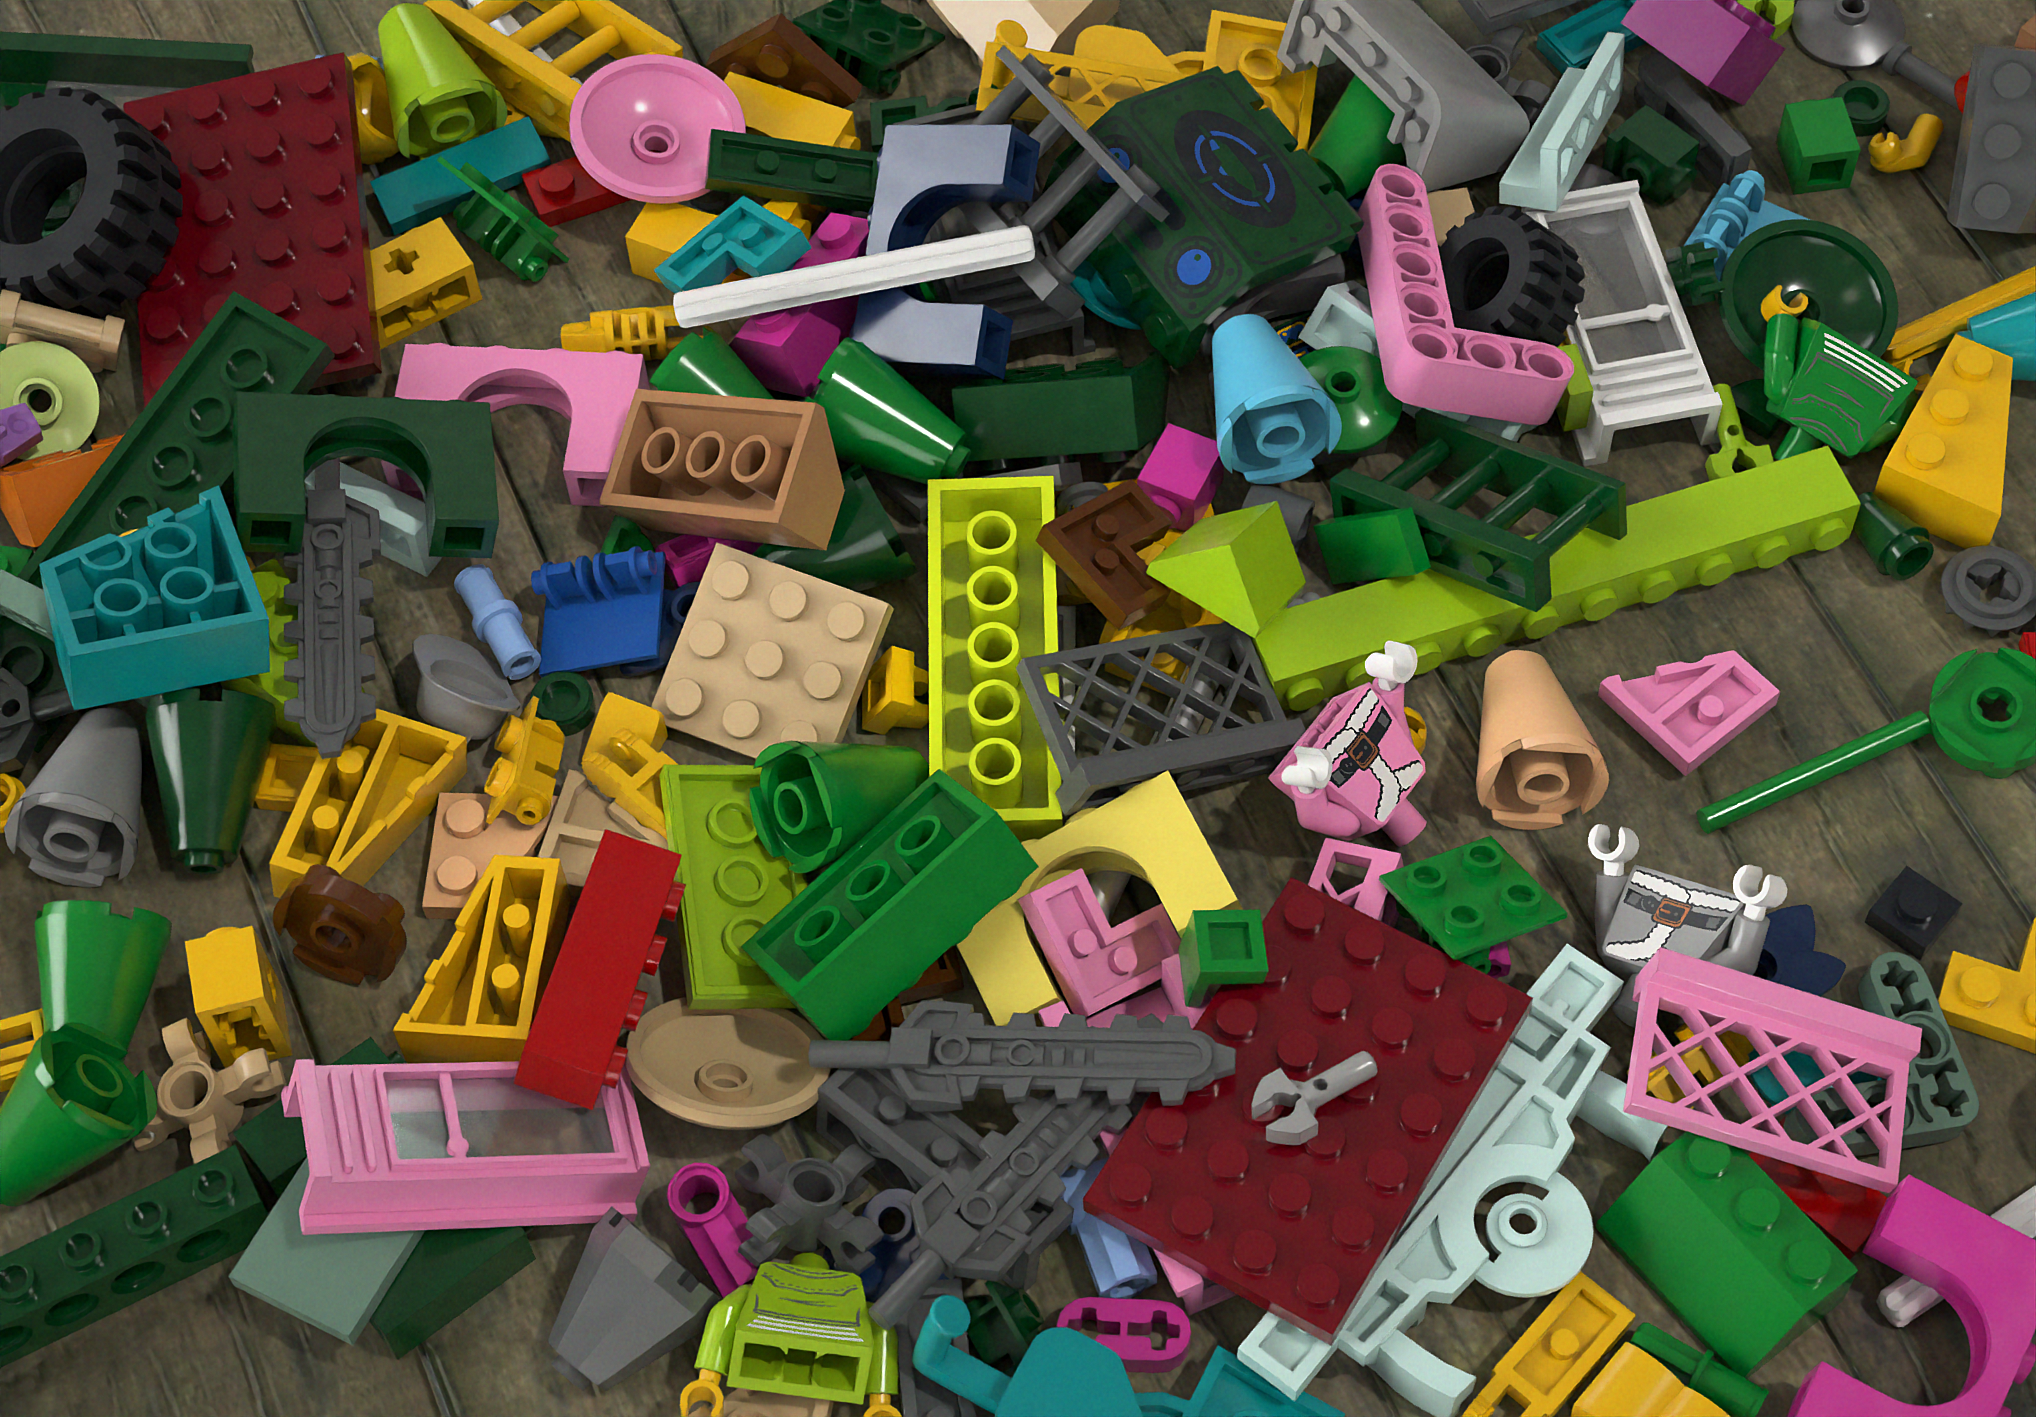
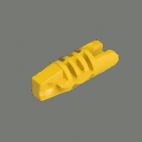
M674 305L590 312V321L563 324L560 332L562 349L576 352L606 353L609 351H622L628 354H643L644 361L665 359L686 337L669 338L668 326H679Z

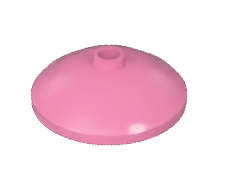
M645 54L614 61L596 71L584 82L577 92L571 107L569 132L572 147L579 162L597 182L624 197L642 202L663 204L691 200L712 191L705 189L708 140L711 128L745 133V119L742 108L732 90L724 81L708 69L675 56ZM651 150H658V151H660V152H662V153H654V152H650V151H651Z

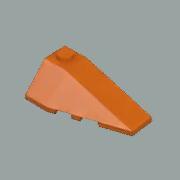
M117 434L99 439L91 445L92 450L81 453L80 449L67 452L59 450L0 468V508L21 545L38 547L44 542L125 434Z

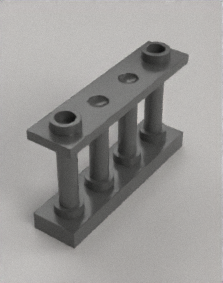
M1003 45L996 55L1016 76L970 125H1003L1033 93L1050 111L1042 122L1028 135L1040 143L1038 160L1066 130L1071 133L1085 150L1022 217L1015 214L1010 219L1001 210L1007 202L978 201L964 203L957 207L980 233L1022 225L1029 226L1035 247L1042 239L1039 233L1103 167L1121 186L1056 255L1050 252L1044 257L1035 247L1034 259L1010 265L1043 302L1070 319L1086 302L1070 285L1076 278V275L1073 273L1076 268L1137 204L1160 222L1170 213L1154 198L1155 194L1161 189L1159 185L1136 163L1128 170L1048 86L1055 76L1031 53L1021 60Z

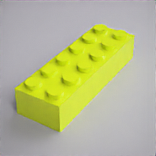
M1054 476L928 480L929 777L938 769L942 770L994 809L1020 843L1031 839L1040 840L1063 827V811L1055 795V792L1062 785V778L1020 680L1016 666L1022 658L1059 652L1057 564L1036 542L1043 525L1055 519ZM1059 674L1042 675L1048 691L1060 698Z

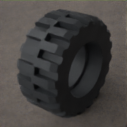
M70 87L46 89V95L40 91L32 92L19 97V104L17 106L5 105L0 109V294L2 289L21 293V300L93 318L96 314L105 318L107 315H112L122 310L120 303L125 299H137L147 289L144 285L146 280L152 273L158 276L167 263L163 256L168 246H175L179 234V227L175 225V219L182 217L183 195L176 191L181 188L178 167L172 162L171 152L161 140L111 101L105 100L99 94L86 89L72 90ZM87 176L83 195L72 215L59 229L41 239L45 219L56 199L74 182Z

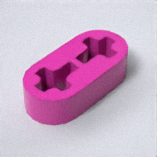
M1086 1297L1076 1299L1067 1304L1059 1314L1056 1327H1066L1080 1331L1083 1320L1096 1321L1098 1332L1103 1334H1120L1098 1335L1095 1341L1115 1351L1121 1358L1126 1372H1170L1180 1366L1188 1356L1191 1344L1190 1322L1184 1311L1170 1302L1147 1299ZM1152 1324H1167V1334L1179 1338L1168 1339L1166 1350L1158 1351L1151 1349V1340L1145 1337V1335L1151 1334ZM1127 1335H1144V1336H1127Z

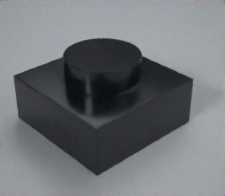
M1906 866L1869 910L1865 923L1921 960L1956 918L1963 903Z

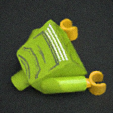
M802 1253L790 1260L789 1264L770 1261L760 1265L752 1285H740L711 1308L694 1368L701 1371L698 1380L689 1383L681 1393V1417H689L690 1407L698 1401H708L714 1405L711 1417H724V1397L721 1389L718 1387L721 1376H728L727 1386L862 1405L864 1395L870 1396L869 1409H867L863 1417H902L899 1411L891 1406V1396L898 1395V1334L894 1327L890 1330L883 1329L870 1316L868 1310L874 1303L865 1300L861 1278L854 1273L829 1270L828 1263L820 1255Z

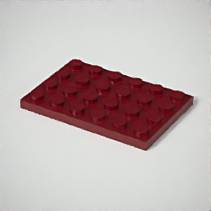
M345 53L333 54L123 103L124 112L152 132L171 152L172 162L177 165L181 178V188L176 191L183 195L182 217L175 219V225L179 227L175 246L167 247L163 256L167 263L158 276L152 273L144 283L147 289L137 298L144 406H147L233 291L328 344L335 356L310 389L382 373L352 63Z
M1291 877L1262 921L1268 963V973L1264 983L1221 984L1192 1029L1204 1032L1216 1043L1236 1049V1074L1215 1079L1200 1090L1187 1092L1183 1105L1163 1106L1159 1092H1152L1083 1197V1209L1085 1212L1332 1346L1529 1015L1533 997L1457 959L1453 960L1449 955ZM1360 1051H1366L1374 1058L1378 1068L1377 1074L1317 1107L1315 1119L1318 1122V1135L1301 1145H1284L1266 1140V1126L1292 1114L1295 1106L1276 1105L1268 1112L1252 1119V1101L1261 1079L1273 1071L1281 1068L1289 1080L1306 1082Z

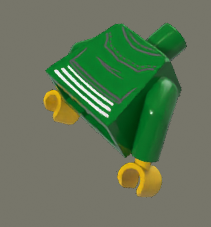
M1777 285L1761 303V313L1767 321L1764 345V393L1768 398L1766 411L1791 425V428L1779 445L1773 458L1782 460L1822 448L1823 445L1829 446L1831 450L1841 455L1852 458L1858 453H1868L1899 437L1917 404V394L1925 390L1931 376L1926 373L1914 379L1909 375V368L1913 363L1911 358L1893 366L1821 322L1803 318L1799 324L1796 317L1806 309L1808 297L1803 293H1799L1791 300L1788 307L1781 299L1782 285Z

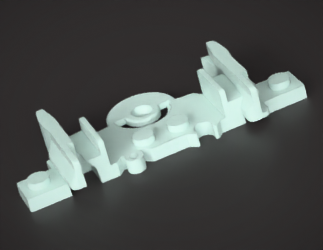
M1566 944L1526 993L1533 997L1529 1015L1333 1345L1331 1346L1278 1316L1267 1312L1238 1347L1237 1359L1295 1402L1335 1350L1339 1348L1363 1367L1367 1365L1373 1369L1394 1391L1415 1406L1435 1417H1455L1459 1413L1461 1403L1473 1392L1477 1377L1443 1362L1404 1335L1411 1326L1417 1327L1424 1320L1427 1302L1451 1304L1474 1279L1496 1292L1509 1296H1543L1561 1289L1578 1275L1586 1263L1592 1246V1217L1587 1203L1578 1189L1567 1178L1558 1173L1574 1144L1575 1137L1570 1124L1576 1115L1606 1136L1643 1154L1649 1161L1654 1159L1661 1148L1668 1125L1623 1112L1627 1084L1601 1071L1611 1047L1589 1033L1620 995L1624 981L1569 944ZM1511 1182L1531 1183L1548 1190L1549 1193L1543 1200L1528 1194H1512L1503 1197L1493 1205L1487 1217L1485 1230L1490 1246L1499 1257L1494 1263L1488 1259L1490 1253L1479 1241L1474 1227V1211L1482 1197L1493 1188ZM1519 1213L1529 1215L1535 1221L1536 1229L1529 1234L1517 1233L1511 1228L1510 1218Z

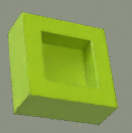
M1577 343L1558 346L1557 348L1564 351L1571 358L1574 365V373L1555 408L1563 432L1586 428L1594 390Z

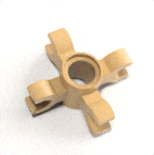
M188 1018L162 1028L164 1044L174 1065L164 1073L159 1082L157 1113L145 1129L133 1138L135 1147L138 1151L153 1148L164 1142L169 1134L182 1128L190 1131L192 1138L190 1150L194 1164L233 1146L228 1134L235 1129L241 1120L244 1101L250 1098L271 1096L283 1090V1086H287L281 1063L279 1061L269 1063L266 1050L259 1048L241 1055L232 1066L216 1072L211 1068V1049L206 1034L203 1031L193 1034L192 1025ZM207 1093L202 1102L195 1106L201 1096Z

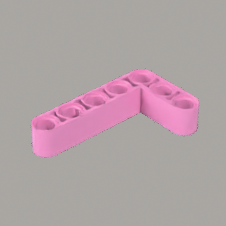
M1398 164L1380 166L1375 171L1357 214L1364 221V226L1358 232L1383 377L1388 391L1398 400L1413 406L1528 425L1546 423L1551 418L1574 373V365L1571 358L1561 349L1547 343L1454 327L1428 195L1423 179L1416 172Z

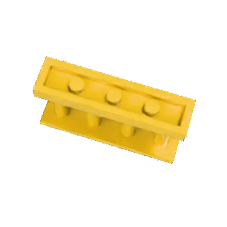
M428 0L423 3L495 85L503 99L570 143L571 107L577 92L582 86L570 78L572 75L605 53H608L617 60L645 54L669 55L683 59V47L609 0H483L469 10L460 7L451 0ZM525 1L544 12V14L510 36L502 34L488 25ZM565 27L585 39L550 63L529 51Z

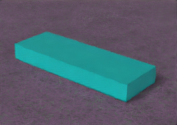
M529 116L371 180L370 184L395 236L453 212L461 202L470 201L476 193L437 161L440 156L458 170L468 162L502 191L523 183L521 174L551 165L552 163Z

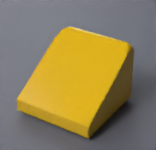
M608 692L601 703L582 761L591 752L595 753L597 751L608 757L611 762L613 761L629 776H634L636 773H633L625 766L623 761H619V758L614 756V752L610 750L608 738L616 730L624 727L627 730L630 729L638 738L640 737L659 753L668 737L664 715L654 708Z

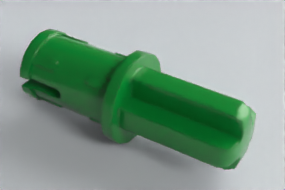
M1643 1322L1636 1329L1629 1342L1651 1355L1671 1371L1684 1386L1712 1401L1730 1417H1756L1770 1391L1713 1360L1712 1357L1715 1352L1707 1349L1705 1354H1702L1650 1323Z

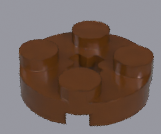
M312 865L304 876L290 882L273 910V924L279 937L286 928L290 936L297 942L292 953L309 968L339 982L360 984L365 975H378L377 982L386 980L393 973L406 950L407 937L401 925L405 917L403 906L388 894L372 893L363 886L342 878L336 870L326 865Z

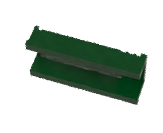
M0 31V109L5 105L17 106L19 104V97L32 92L40 91L46 95V89L70 87L72 90L86 89L95 92L124 111L123 103L255 73L252 64L254 51L251 44Z

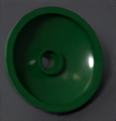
M1791 219L1771 223L1757 229L1736 246L1728 258L1719 281H1724L1725 285L1724 292L1718 293V306L1726 332L1738 350L1763 371L1767 321L1762 316L1761 303L1777 285H1782L1781 299L1788 307L1791 300L1799 293H1803L1808 297L1806 309L1796 317L1800 321L1803 318H1808L1821 322L1879 358L1882 357L1890 345L1896 331L1899 315L1897 293L1892 278L1883 262L1860 239L1839 227L1824 222Z

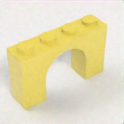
M1167 770L1154 778L1142 780L1141 784L1134 786L1125 794L1099 808H1087L1075 813L1066 821L1064 827L1040 840L1031 839L1022 842L1023 847L1039 867L1023 881L1021 887L1013 896L998 903L976 923L966 939L957 944V947L996 1026H1007L1013 1012L1034 1014L1036 1026L1044 1027L1039 1018V1010L1064 1001L1070 1014L1071 1012L1044 960L1039 942L1018 901L1019 898L1082 868L1085 875L1099 871H1120L1135 875L1146 881L1156 890L1181 938L1184 935L1193 910H1243Z

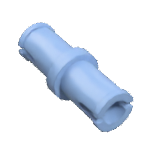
M476 564L465 568L455 578L454 587L473 616L472 629L481 642L488 643L505 677L509 676L510 679L517 680L529 676L539 667L541 656L534 649L521 626L523 621L522 613L513 601L506 600L489 567L486 568L483 564Z

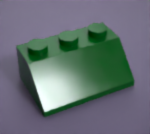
M1685 1132L1658 1153L1600 1217L1595 1225V1228L1707 1349L1715 1352L1713 1356L1723 1366L1746 1379L1843 1302L1858 1272V1269L1742 1148L1690 1132Z

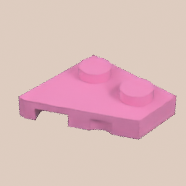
M1734 650L1705 656L1696 663L1680 661L1657 666L1654 675L1622 682L1620 675L1609 676L1600 683L1598 696L1684 776H1687L1773 708L1780 694V691Z

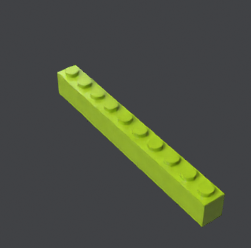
M1825 446L1626 506L1627 535L1621 540L1585 528L1550 558L1552 599L1537 612L1431 569H1426L1416 575L1386 578L1286 608L1256 638L1250 636V639L1282 710L1302 711L1314 707L1325 698L1345 693L1368 682L1372 684L1376 677L1370 676L1367 673L1365 661L1374 652L1385 654L1384 645L1388 640L1412 646L1417 653V666L1414 675L1424 674L1449 660L1466 655L1472 657L1483 656L1494 651L1502 644L1521 638H1542L1554 632L1558 627L1580 620H1601L1611 615L1617 609L1639 602H1660L1668 598L1675 591L1698 584L1704 586L1715 585L1726 580L1734 573L1757 566L1760 568H1771L1784 562L1790 556L1813 549L1818 551L1833 549L1850 538L1861 503L1829 446ZM1539 533L1532 534L1524 538L1532 540Z

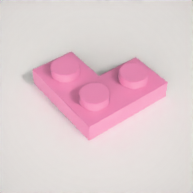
M1082 868L1018 899L1073 1014L1085 1015L1087 1017L1161 979L1162 960L1179 953L1178 948L1181 941L1162 903L1111 928Z

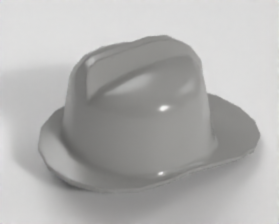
M436 634L420 635L413 641V655L421 672L416 708L418 715L428 724L467 737L468 744L470 739L482 740L490 737L508 711H516L520 708L521 705L514 696L498 664L483 652L462 641Z

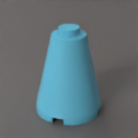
M1244 314L1232 317L1220 325L1212 338L1217 449L1224 467L1231 473L1232 469L1244 473L1246 481L1255 484L1281 483L1304 475L1314 468L1312 459L1325 447L1328 454H1330L1339 441L1342 423L1335 403L1266 319L1254 314Z

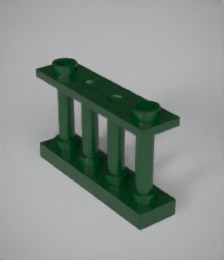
M1423 407L1415 413L1418 451L1382 480H1375L1347 468L1330 480L1334 518L1412 507L1431 567L1428 569L1534 612L1539 611L1552 599L1550 558L1582 530L1588 528L1617 540H1621L1627 535L1625 482ZM1432 470H1437L1456 478L1430 500L1406 492ZM1483 488L1507 497L1480 520L1456 511ZM1533 508L1558 517L1532 540L1507 531Z

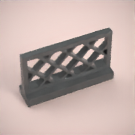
M1226 621L1220 624L1196 626L1022 658L1016 666L1020 680L1063 780V784L1055 792L1064 816L1073 815L1087 808H1099L1125 794L1134 786L1141 784L1142 780L1154 778L1167 770L1180 792L1272 773L1306 731L1301 718L1287 721L1250 636ZM1222 641L1229 642L1238 662L1235 672L1205 655L1209 644ZM1166 652L1188 665L1181 682L1150 665L1155 654ZM1111 662L1134 675L1127 693L1095 676L1100 664ZM1197 671L1227 688L1220 705L1190 688ZM1057 673L1078 685L1079 688L1072 703L1070 704L1050 693L1042 675ZM1143 681L1174 698L1166 716L1135 699ZM1087 691L1119 709L1111 727L1079 709ZM1236 693L1257 705L1264 722L1251 724L1229 711ZM1182 704L1213 721L1208 733L1198 735L1175 722ZM1127 715L1158 731L1154 744L1142 746L1120 733ZM1071 725L1103 743L1097 756L1077 759L1067 736Z

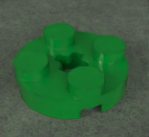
M1999 648L1998 653L1984 652L1976 654L1977 649L1963 652L1950 660L1942 668L1934 681L1927 715L1931 724L1930 734L1935 738L1939 747L1960 765L1974 771L1983 772L1990 778H2007L2016 770L2027 768L2036 763V659L2021 651L2008 648ZM1999 699L2008 704L2005 713L2008 720L2003 722L1997 720L1992 722L1982 716V708L1977 705L1982 700L1992 705Z

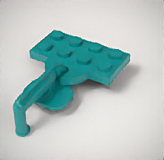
M954 1295L940 1296L932 1303L930 1313L923 1323L912 1353L914 1368L922 1375L995 1414V1417H1345L1346 1414L1304 1391L1294 1402L1237 1359V1355L1218 1345L1189 1401L1164 1392L1134 1393L1123 1362L1115 1351L1076 1330L1066 1327H1054L1038 1334L1030 1344L1011 1378L950 1345L952 1338L963 1335L970 1324V1313L966 1304Z

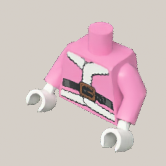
M1388 640L1384 645L1385 654L1374 652L1365 661L1367 673L1370 676L1376 677L1372 684L1368 682L1333 697L1268 779L1294 801L1298 822L1303 828L1346 841L1356 839L1381 828L1398 847H1402L1416 838L1427 824L1423 816L1406 799L1425 774V762L1414 747L1404 712V685L1411 679L1416 670L1417 653L1410 645Z

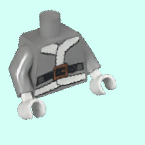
M1602 824L1593 827L1588 837V846L1596 858L1604 860V871L1596 873L1594 917L1597 952L1607 970L1624 981L1621 993L1612 1006V1011L1617 1018L1635 1028L1639 1005L1638 1002L1632 1001L1635 978L1660 947L1749 975L1755 973L1770 924V919L1765 916L1766 909L1779 906L1787 897V886L1781 877L1771 874L1767 875L1763 882V888L1758 893L1759 882L1763 876L1762 868L1745 865L1738 870L1734 877L1733 890L1735 894L1636 864L1629 874L1624 872V863L1632 860L1638 852L1639 839L1636 834L1629 828L1621 827L1618 835V847L1611 853L1608 844L1610 838L1609 827Z

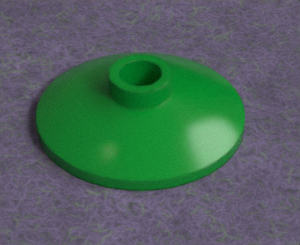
M1331 346L1312 351L1299 359L1333 400L1339 412L1342 430L1339 441L1331 453L1352 454L1362 452L1378 445L1392 433L1399 422L1403 402L1395 398L1388 391L1384 382L1380 358L1354 347ZM1345 386L1352 390L1348 392H1339L1335 390L1333 387ZM1326 447L1322 450L1328 452Z

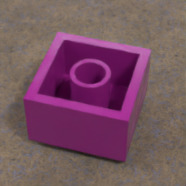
M1636 0L1621 21L1624 26L1706 86L1743 106L1786 49L1770 38L1776 29L1775 26L1736 0Z

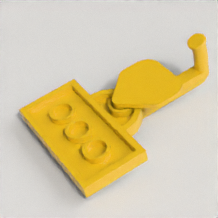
M1212 10L1204 52L1183 51L1167 57L1144 33L1136 30L1108 25H1094L1084 29L1077 37L1074 56L1194 75L1219 66L1225 74L1239 70L1264 100V104L1260 109L1271 108L1298 141V146L1294 151L1304 149L1307 152L1318 67L1313 64L1309 70L1292 73L1276 57L1287 23ZM1009 19L1002 20L997 24L994 43L1025 47L1028 35L1021 24ZM996 56L992 84L999 90H1003L1016 75ZM1072 68L1070 77L1054 75V80L1048 85L1061 100L1073 102L1092 90L1078 69ZM1088 71L1097 85L1111 76L1109 74ZM1121 76L1102 90L1112 106L1119 101L1144 93L1134 78ZM1146 81L1151 89L1166 85L1164 83ZM1096 95L1085 102V104L1103 106Z

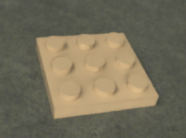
M716 542L651 708L662 712L667 728L756 760L759 754L768 746L784 741L842 743L894 608L884 601Z

